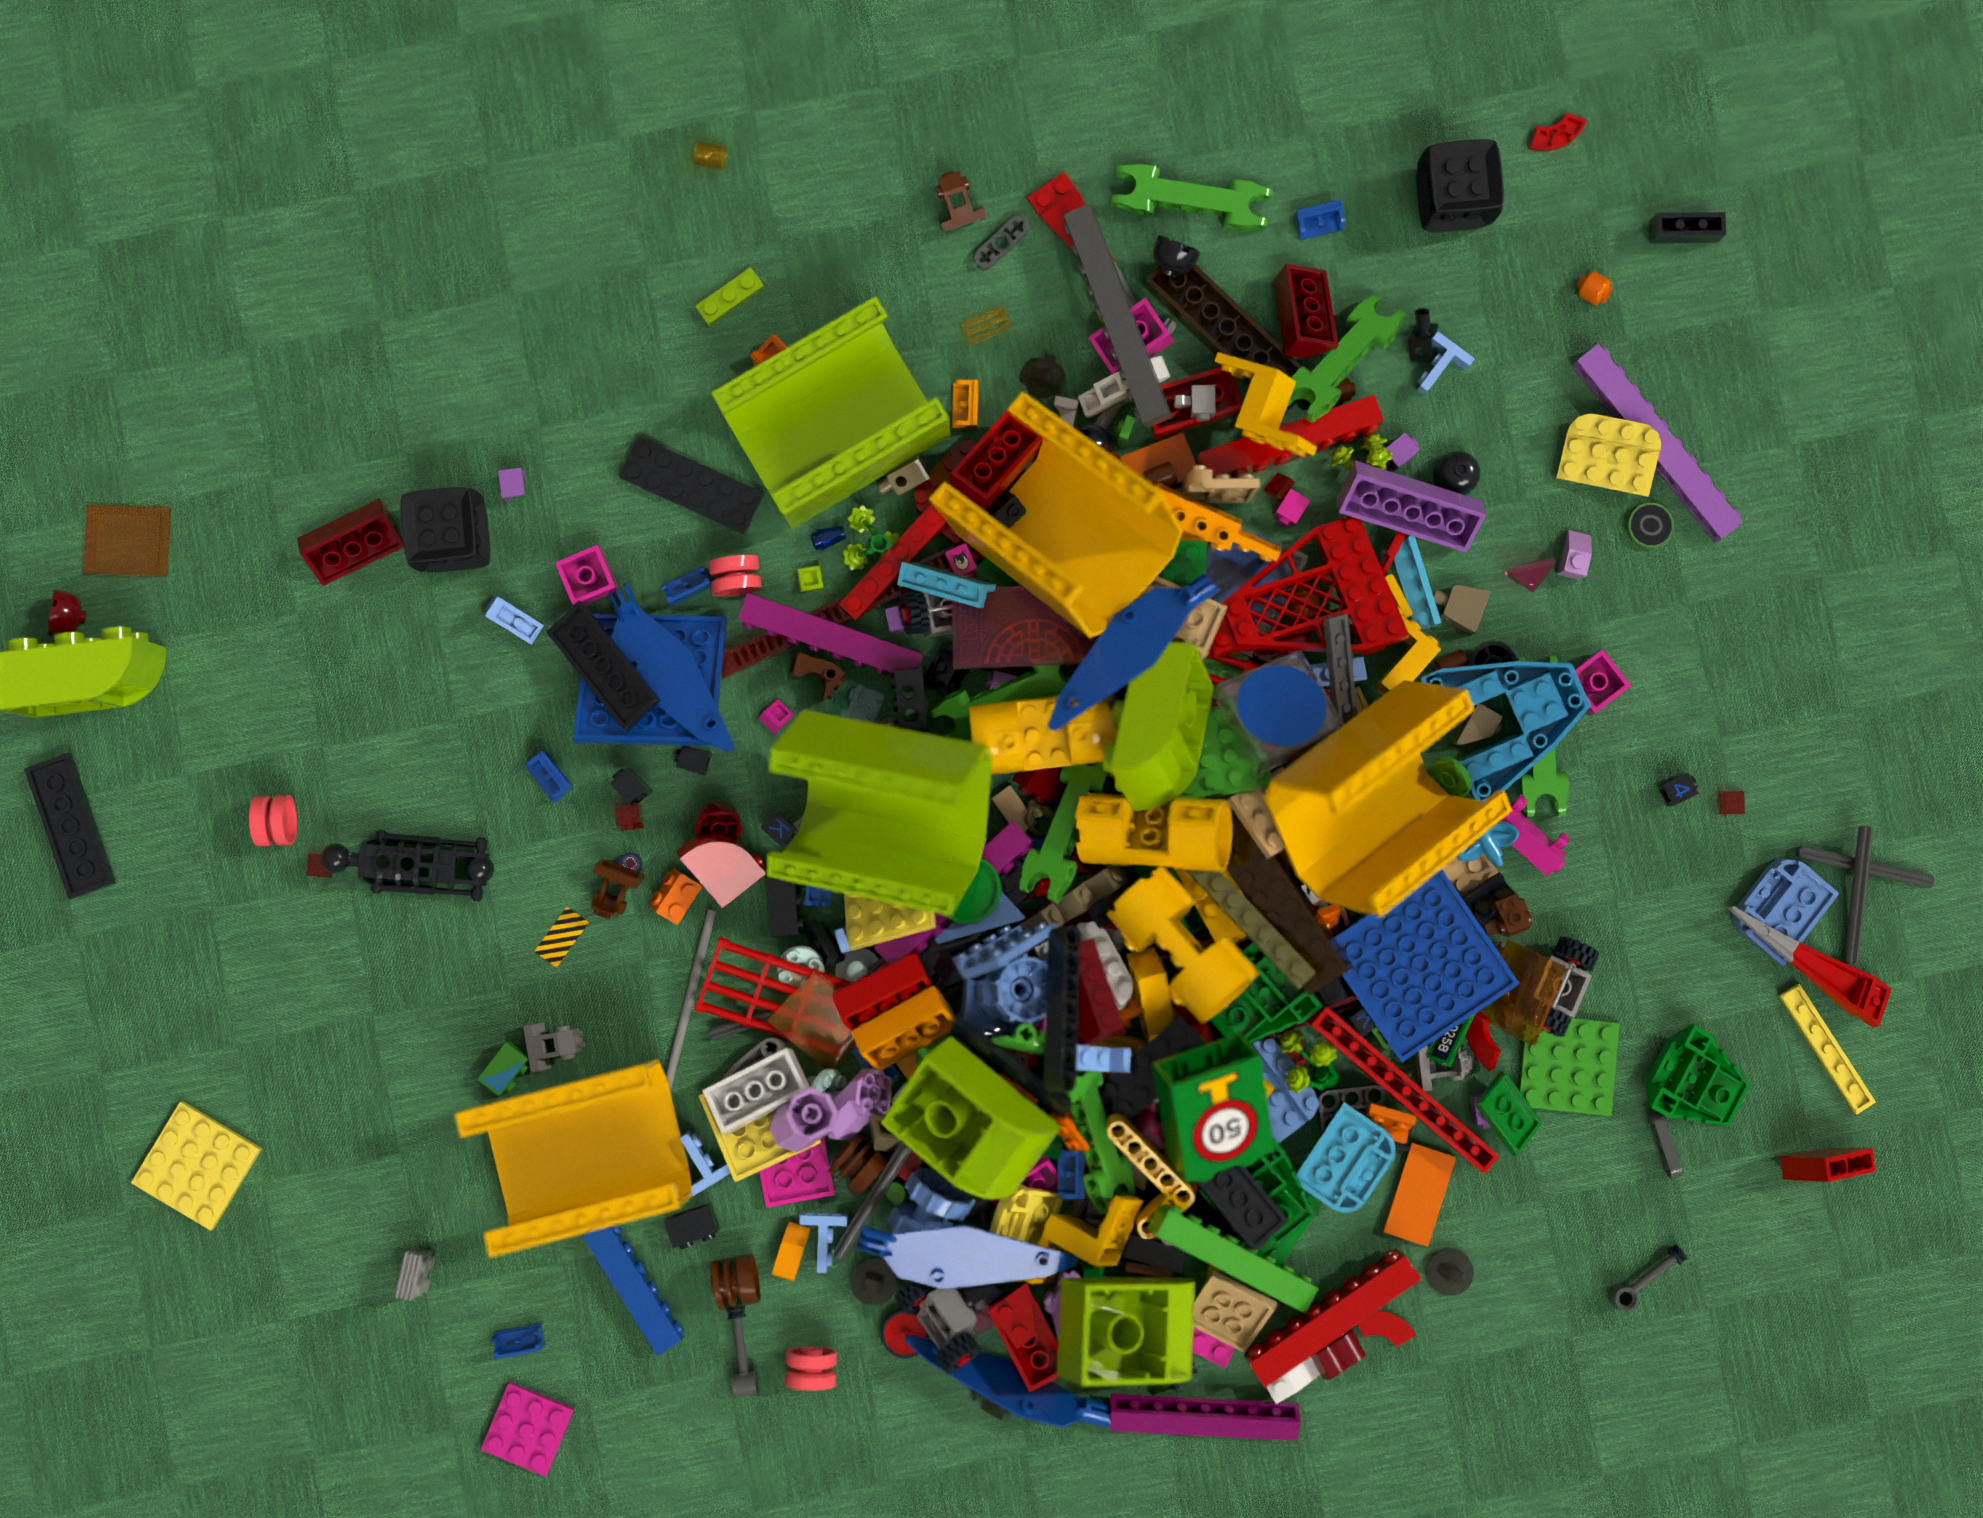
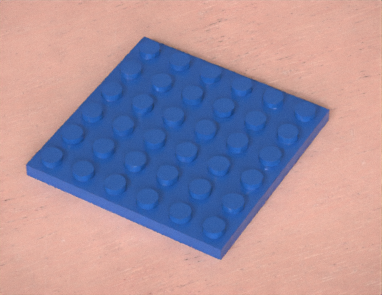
M593 614L611 637L618 618L617 614ZM649 615L691 650L714 702L719 709L727 618L720 616ZM581 677L573 735L575 743L712 746L696 738L658 705L629 732L624 731ZM711 723L709 727H713L715 723Z
M1442 868L1382 917L1366 914L1334 936L1354 966L1353 969L1342 975L1401 1063L1520 984Z

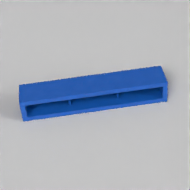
M619 1224L586 1232L582 1237L656 1355L659 1356L684 1338L683 1332H685L682 1324L678 1320L675 1321L671 1316L672 1309L666 1300H661L656 1283L653 1280L649 1281L645 1274L647 1272L646 1267L641 1260L637 1261L632 1254L634 1249L628 1240L624 1241L620 1234L622 1230Z

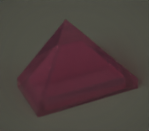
M1552 558L1509 568L1505 571V574L1534 593L1554 566L1556 560Z

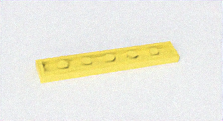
M1797 983L1779 994V999L1853 1114L1857 1115L1876 1103L1802 986Z

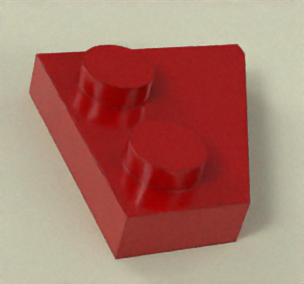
M1025 1282L989 1308L1016 1349L1036 1336L1029 1286Z

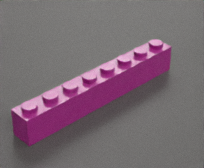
M747 592L738 620L742 621L741 625L751 629H755V626L764 628L763 633L777 637L779 633L786 636V641L794 644H799L802 641L808 644L807 648L817 652H821V649L830 651L829 655L841 660L843 656L851 658L852 664L864 667L865 664L874 666L873 671L886 675L887 671L894 673V670L899 668L919 667L923 657L922 652Z
M1012 821L984 847L981 858L990 863L999 876L1002 873L1006 875L1015 867L1014 862L1019 857L1023 859L1027 856L1034 843ZM934 912L936 928L879 943L874 948L891 965L899 961L906 954L921 953L929 945L927 943L929 939L933 936L937 938L946 929L944 926L950 919L944 914Z
M1111 1394L1109 1431L1298 1441L1301 1424L1299 1403L1279 1402L1276 1404L1275 1402L1130 1394Z

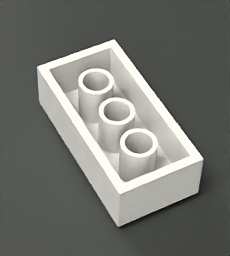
M785 1048L704 1089L703 1093L722 1134H729L775 1111L794 1095L810 1088L793 1049Z

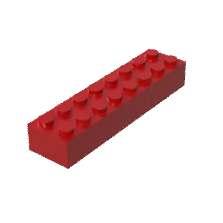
M1374 394L1332 408L1327 414L1321 416L1313 423L1307 421V417L1281 425L1279 430L1300 436L1316 446L1319 452H1324L1331 449L1333 444L1340 442V445H1345L1354 441L1353 438L1361 435L1362 438H1365L1368 435L1375 434V431L1379 429L1384 419ZM1245 437L1200 452L1195 463L1197 466H1206V469H1212V479H1216L1217 475H1230L1232 479H1239L1240 475H1245L1248 472L1253 471L1254 474L1261 473L1267 470L1269 465L1275 464L1278 467L1287 464L1288 460L1293 457H1297V460L1310 455L1305 454L1304 457L1291 453L1290 450L1284 449V451H1281L1265 442L1262 445L1251 441V438Z
M1398 1249L1386 1251L1381 1255L1382 1259L1375 1264L1373 1262L1369 1263L1357 1277L1351 1276L1343 1282L1344 1286L1338 1290L1332 1289L1323 1296L1324 1300L1318 1304L1316 1302L1312 1303L1306 1314L1303 1313L1299 1317H1291L1285 1322V1327L1279 1331L1275 1329L1268 1333L1265 1341L1260 1344L1258 1342L1252 1344L1246 1350L1247 1353L1244 1356L1264 1387L1266 1388L1422 1280L1407 1257Z

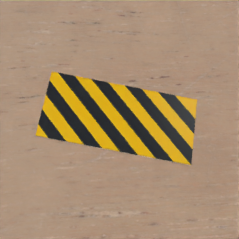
M566 907L534 952L557 968L589 922L569 907Z

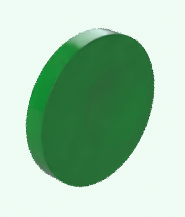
M981 858L978 872L952 915H945L947 918L961 924H974L985 920L996 910L1001 899L1002 885L998 873L990 863Z

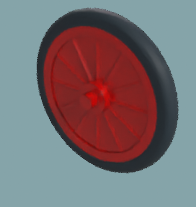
M898 1309L885 1318L881 1327V1340L886 1350L893 1356L907 1359L919 1355L905 1341L906 1336L909 1334L930 1339V1336L917 1319L918 1311L911 1315H905L901 1309Z

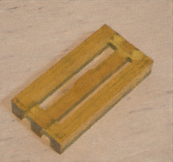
M1003 305L961 324L970 346L1012 328ZM1001 314V316L968 330L969 327ZM1001 321L1005 323L977 337L972 338L971 336Z

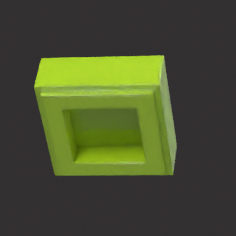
M820 565L797 569L801 592L824 589Z

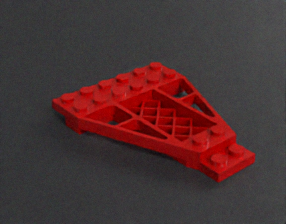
M1349 516L1313 528L1282 553L1277 561L1271 562L1224 600L1221 604L1228 608L1210 648L1214 658L1234 651H1252L1255 649L1326 652L1325 637L1321 630L1324 627L1323 618L1339 613L1348 614V621L1358 645H1351V653L1366 656L1385 650L1387 645L1408 639L1409 633L1361 519ZM1314 538L1325 565L1305 572H1299L1296 569L1292 555ZM1287 561L1292 576L1253 587L1280 564ZM1315 580L1312 587L1307 584H1304L1306 582ZM1319 580L1331 585L1328 593L1316 589ZM1293 587L1290 594L1283 591L1284 589ZM1297 587L1309 592L1306 600L1294 596ZM1334 587L1339 598L1330 595ZM1272 594L1269 601L1261 598L1263 596ZM1275 594L1287 599L1284 607L1272 603ZM1312 594L1324 598L1321 607L1309 602ZM1327 600L1340 605L1337 612L1333 613L1323 609ZM1254 601L1266 606L1262 615L1250 610ZM1290 601L1302 605L1299 614L1287 609ZM1268 608L1280 612L1277 621L1265 616ZM1305 608L1318 612L1315 619L1310 620L1302 616ZM1283 615L1296 619L1293 626L1288 627L1280 623ZM1253 618L1258 619L1256 626L1253 621ZM1261 622L1274 626L1270 634L1258 630ZM1314 630L1320 643L1280 642Z

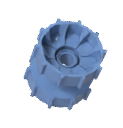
M1021 954L1000 968L980 974L978 980H974V983L977 984L978 1000L976 1004L981 1005L983 1010L989 1015V1020H1003L1013 1025H1016L1017 1022L1033 1025L1034 1021L1046 1017V959L1029 958L1026 954ZM1016 984H1018L1020 987V992L1018 995H1016L1014 992V987Z
M918 1166L915 1172H911L904 1186L910 1194V1199L915 1200L917 1203L901 1202L898 1208H893L887 1223L890 1224L893 1230L892 1233L952 1227L953 1223L948 1222L947 1219L963 1221L965 1215H969L976 1199L972 1197V1194L953 1185L934 1168L929 1169Z

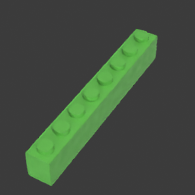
M1162 1204L1159 1205L1147 1230L1306 1314L1319 1289L1311 1284L1313 1279L1302 1273L1299 1276L1293 1274L1295 1270L1283 1263L1281 1266L1276 1265V1260L1265 1253L1261 1257L1257 1255L1258 1250L1251 1252L1246 1244L1244 1247L1238 1245L1239 1240L1229 1234H1226L1225 1237L1219 1235L1221 1231L1210 1224L1207 1227L1200 1225L1202 1220L1191 1214L1188 1217L1181 1215L1183 1210L1172 1204L1169 1207Z

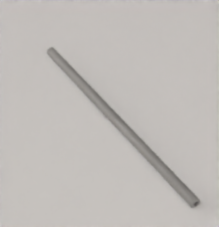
M707 909L666 1070L670 1090L672 1089L716 911Z

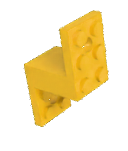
M1218 352L1215 362L1222 366L1221 370L1231 373V376L1244 380V377L1251 379L1248 392L1235 427L1242 431L1241 435L1251 438V441L1262 445L1265 442L1281 451H1284V449L1290 450L1291 453L1304 457L1305 454L1314 456L1317 449L1316 446L1300 436L1279 430L1296 381L1278 369Z
M1399 607L1398 609L1409 633V638L1403 641L1409 647L1373 686L1383 696L1403 680L1414 681L1441 650L1437 646L1439 644L1438 641L1431 635L1426 636L1420 631L1421 627L1412 619L1410 621L1402 615L1404 612Z
M1115 1196L1109 1203V1212L1099 1229L1072 1215L1051 1214L1045 1221L1044 1232L1036 1245L1064 1253L1069 1251L1094 1266H1117L1144 1200L1135 1196ZM1057 1273L1047 1277L1024 1280L1030 1284L1053 1283Z

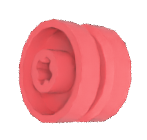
M734 555L713 559L708 562L709 575L718 577L711 582L713 596H735L762 590L761 577L752 574L760 568L758 556Z
M276 795L273 800L270 796H255L252 799L249 812V826L253 843L257 847L272 846L274 841L279 846L293 845L297 835V812L291 795Z
M804 1346L786 1350L785 1364L791 1367L785 1372L784 1385L786 1387L799 1390H825L836 1387L837 1373L830 1369L837 1364V1351L835 1349Z

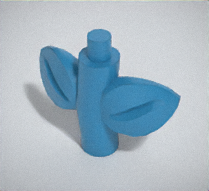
M1499 821L1458 854L1457 858L1460 861H1473L1479 859L1484 853L1488 861H1493L1495 868L1500 867L1504 864L1501 858L1503 852L1500 847H1507L1514 843L1520 833L1512 824Z

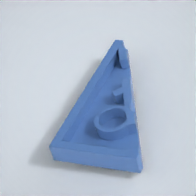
M1002 892L996 910L988 918L974 924L953 922L934 940L938 944L947 943L993 928L1024 921L1026 917Z

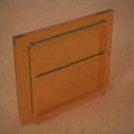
M87 505L83 573L167 576L171 508Z
M1508 940L1506 946L1501 949L1500 955L1520 984L1481 1009L1480 1012L1490 1019V1024L1535 1046L1566 966Z
M814 971L767 1021L823 1068L834 1069L857 1044L853 1034L840 1019L830 997L838 988Z

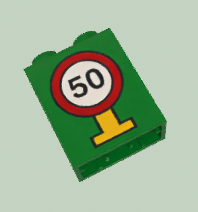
M1241 1033L1152 1063L1167 1157L1186 1183L1208 1181L1219 1171L1233 1166L1243 1167L1252 1165L1259 1157L1275 1152L1261 1055Z

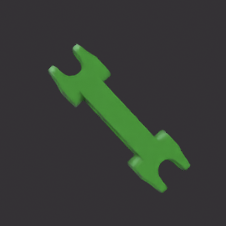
M1117 165L1115 176L1130 181L1135 190L1128 195H1112L1111 206L1141 216H1152L1155 206L1224 217V228L1241 232L1262 231L1267 228L1268 220L1251 213L1249 204L1253 201L1270 200L1273 192L1270 188L1258 185L1252 181L1234 179L1230 181L1229 189L1162 179L1159 178L1160 169L1151 165Z
M1376 294L1361 302L1349 315L1346 326L1351 329L1338 342L1337 349L1331 350L1312 372L1302 366L1292 376L1296 384L1288 406L1297 399L1309 401L1312 405L1309 407L1306 420L1310 423L1327 414L1341 396L1342 391L1336 388L1338 384L1375 344L1386 349L1395 339L1405 320L1406 313L1404 311L1398 310L1389 317L1378 315L1376 310L1381 297Z
M1556 656L1546 657L1545 662L1558 663ZM1525 657L1516 658L1517 661L1527 662ZM1553 748L1531 767L1528 773L1523 774L1517 780L1518 797L1522 795L1528 800L1526 806L1522 809L1525 817H1534L1535 803L1541 795H1546L1551 799L1555 816H1564L1566 814L1569 795L1568 775L1566 771L1556 772L1555 748Z
M1065 661L1031 662L1034 670L970 698L965 689L955 691L928 708L927 714L929 718L941 715L951 717L956 726L942 735V737L967 741L972 739L969 706L1033 699L1043 695H1047V697L1059 696L1071 677L1063 674L1060 669V665Z
M1103 762L1093 766L1086 764L1063 766L1060 781L1067 784V787L1042 849H1030L1024 861L1019 886L1023 893L1030 894L1039 880L1050 878L1051 884L1048 890V899L1058 904L1066 890L1070 887L1077 869V863L1069 859L1079 836V829H1076L1077 819L1075 817L1080 796H1088V793L1107 794L1114 778L1112 772L1105 771Z
M1077 1070L1074 1090L1071 1092H1060V1094L1072 1102L1070 1111L1076 1129L1090 1147L1087 1152L1083 1151L1090 1171L1083 1179L1087 1194L1099 1213L1108 1214V1206L1113 1199L1114 1190L1118 1196L1135 1195L1134 1175L1127 1157L1117 1153L1115 1144L1108 1137L1107 1118L1097 1089L1104 1081L1102 1072ZM1122 1184L1126 1186L1128 1192L1124 1190ZM1100 1196L1103 1199L1105 1206L1101 1203Z

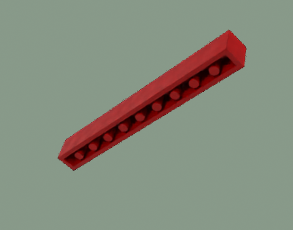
M1323 1005L1318 1012L1306 1021L1311 1028L1325 1040L1329 1041L1332 1046H1335L1340 1053L1412 1115L1417 1116L1419 1121L1475 1169L1486 1174L1500 1157L1328 1007Z

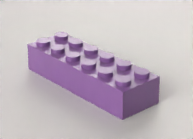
M1354 461L1336 499L1339 513L1466 553L1487 515L1481 500L1358 461Z

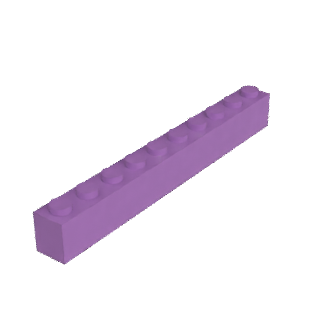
M1597 344L1571 366L1613 418L1644 423L1658 432L1661 440V451L1659 452L1655 470L1714 542L1723 539L1743 523L1740 519V513L1736 508L1731 507L1727 503L1725 494L1714 487L1711 483V477L1705 471H1701L1697 466L1695 457L1687 453L1682 447L1681 440L1677 436H1673L1668 430L1667 423L1662 418H1658L1654 413L1652 404L1644 400L1639 394L1638 387L1634 383L1629 382L1625 377L1624 370L1619 365H1615L1610 358L1609 351Z

